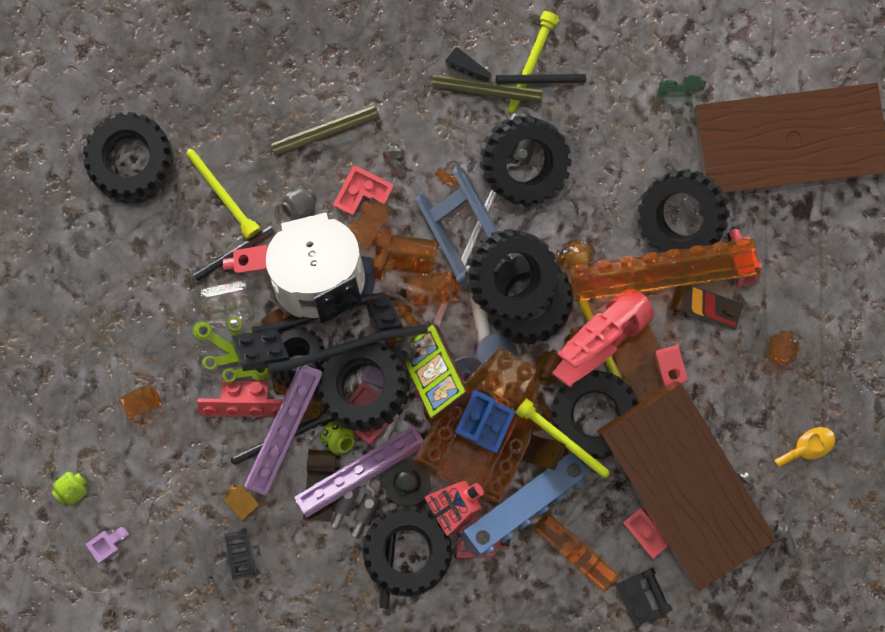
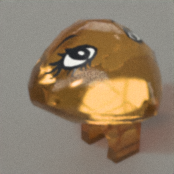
M579 239L570 240L561 248L557 256V263L565 269L575 268L577 277L582 276V279L585 280L592 277L589 263L594 258L595 248L591 244Z

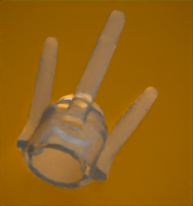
M393 269L391 272L386 271L380 286L381 289L385 290L384 294L394 297L419 312L420 308L395 291L400 292L401 288L425 294L426 291L403 283V279L400 277L435 279L436 276L399 272Z

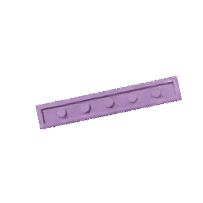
M306 365L298 367L246 480L245 489L267 496L322 376L320 370Z
M413 425L295 496V499L307 518L423 448L426 444Z

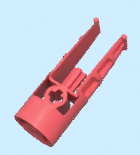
M623 289L609 301L603 314H596L564 346L562 351L558 352L557 355L563 358V360L552 374L571 388L574 382L580 380L618 350L616 346L625 338L637 335L653 320V307L647 297L636 289Z

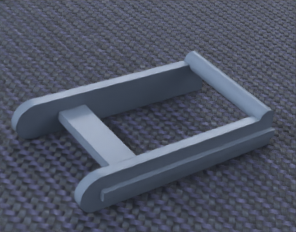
M456 166L453 169V174L461 188L434 208L424 194L416 196V201L456 274V281L467 289L466 285L469 284V280L465 278V271H469V268L466 269L440 220L468 201L487 237H491V233L498 230L467 173L462 167ZM508 254L502 259L511 262L513 257L511 254Z

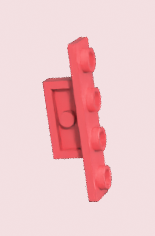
M222 380L221 399L199 398L197 405L199 415L206 417H276L283 399H268V381L234 380L227 383Z

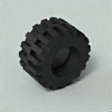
M292 327V330L288 331L286 329L283 330L282 334H279L289 359L295 355H308L325 349L319 335L316 336L313 330L308 332L307 328L304 327L301 330L297 329V327ZM327 359L306 366L320 370L323 374L324 369L321 366L324 361L327 362ZM298 368L274 372L271 375L278 385L282 384L283 388L288 389Z

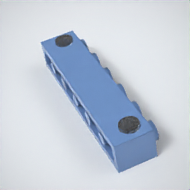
M570 452L558 462L555 471L547 469L464 530L460 537L475 557H478L480 554H483L484 557L496 549L494 544L499 540L504 543L514 536L512 531L519 526L522 530L532 522L530 517L537 513L538 516H541L550 509L548 504L553 500L558 503L568 496L566 491L573 486L576 490L586 482L584 477L589 474L588 470L579 458Z

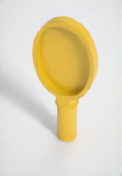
M813 428L805 432L798 439L796 449L775 459V465L777 468H780L795 459L797 460L799 457L806 460L819 459L832 450L835 444V436L827 428Z

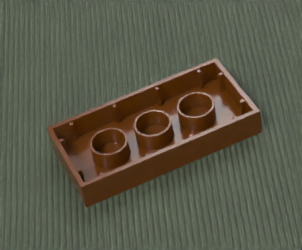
M878 83L699 104L694 109L703 176H710L714 179L713 183L716 186H721L723 197L885 177V127Z
M674 380L597 430L691 585L698 591L777 541L682 383Z

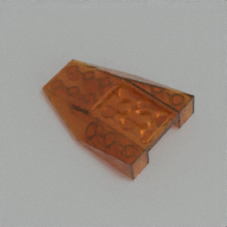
M499 347L465 381L471 395L434 422L412 462L452 484L466 481L469 486L478 483L484 491V494L479 499L492 506L500 504L531 441L533 421L530 418L528 420L525 417L521 418L515 413L496 454L456 434L455 431L474 390L495 399V402L517 411L526 398L535 407L540 369Z

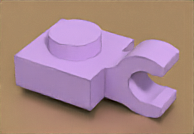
M120 527L111 535L107 531H103L85 545L97 562L101 563L119 550L116 543L126 538L129 533L125 527Z

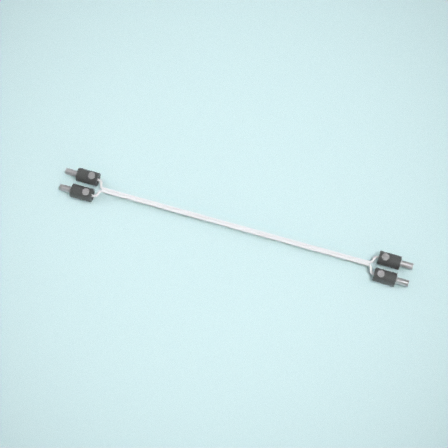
M512 113V114H511V117H510V120L514 119V116H519V115H518V114H515V113ZM531 139L520 141L512 157L516 164H507V170L509 167H518L520 164L527 166L538 142ZM491 190L485 203L488 213L497 195L493 190ZM479 220L461 258L464 266L482 229ZM454 274L433 321L437 326H439L457 286L456 274ZM409 376L407 381L410 384L411 390L413 386V381L411 379V376ZM396 414L393 418L394 422L387 426L379 446L389 440L399 415ZM371 479L360 485L366 484V488L371 492V495L364 494L354 516L357 523L351 536L358 539L364 525H370L380 503V499L374 497V490L369 487ZM353 489L336 500L332 509L336 513L330 527L338 529L343 516H349L359 490Z

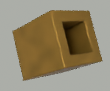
M241 484L238 487L236 485L232 486L225 493L227 497L224 501L243 522L261 507Z

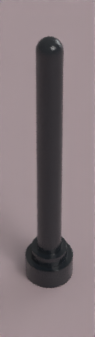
M322 408L316 414V417L299 424L294 437L318 425H321V427L334 421V418L327 412L326 408ZM264 442L232 456L231 463L237 465L258 455Z

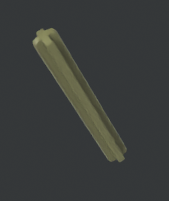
M433 75L432 87L535 103H541L543 99V91L538 89L442 75Z
M376 106L365 108L273 142L271 148L274 155L285 153L377 119L379 117Z

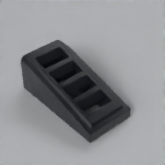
M458 47L445 60V64L452 69L483 82L491 81V73Z
M248 530L224 534L232 580L255 576L256 572ZM244 537V542L231 544L232 539ZM245 546L246 551L233 553L232 549ZM247 555V560L239 562L234 560L236 557ZM248 565L249 567L246 570L236 571L238 566Z

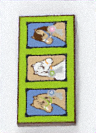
M433 323L428 327L427 334L417 335L412 339V343H415L417 348L416 354L412 360L404 361V364L430 419L436 422L469 397L471 393L439 327Z

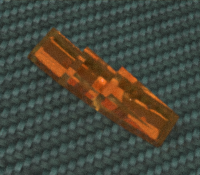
M546 512L532 527L534 532L604 593L620 577L619 573L604 562L600 556L549 512Z

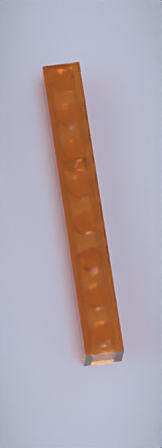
M743 238L734 242H718L708 246L697 245L688 249H671L668 252L661 253L650 252L641 256H625L615 260L604 259L589 264L579 263L571 266L570 279L575 301H583L760 274V263L755 238Z

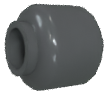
M298 186L283 196L282 210L290 219H302L315 210L314 201L316 196L312 190H306L304 187Z

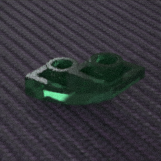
M695 75L684 77L682 85H678V82L673 80H665L659 83L657 96L681 97L704 91L707 81Z

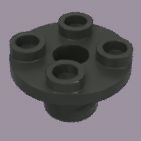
M401 460L391 466L386 472L384 488L388 497L394 503L405 507L413 506L423 501L430 490V477L425 467L413 460Z

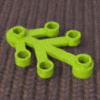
M233 317L227 322V327L231 331L232 336L241 334L242 321L237 317ZM232 320L238 322V328L234 329L231 327ZM199 322L194 325L192 334L195 339L199 341L207 339L228 353L218 357H205L202 361L205 369L212 370L216 366L239 362L233 345L212 332V328L208 323ZM200 327L206 328L207 333L205 335L199 333ZM207 359L213 360L214 364L212 367L206 365ZM228 368L222 372L221 376L223 381L230 383L237 378L252 376L255 380L261 381L267 379L271 373H268L267 368H264L263 373H259L257 370L243 372L242 369L233 370ZM227 371H230L233 374V378L231 380H228L225 377V373Z

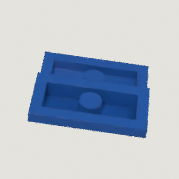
M474 390L455 433L477 446L496 454L516 411Z

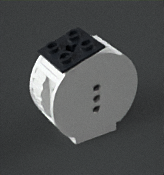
M327 213L281 224L283 231L275 235L268 247L266 266L276 298L286 311L297 317L319 318L322 324L335 319L337 315L355 308L362 302L360 295L365 283V271L357 240L348 227L334 219L328 220Z

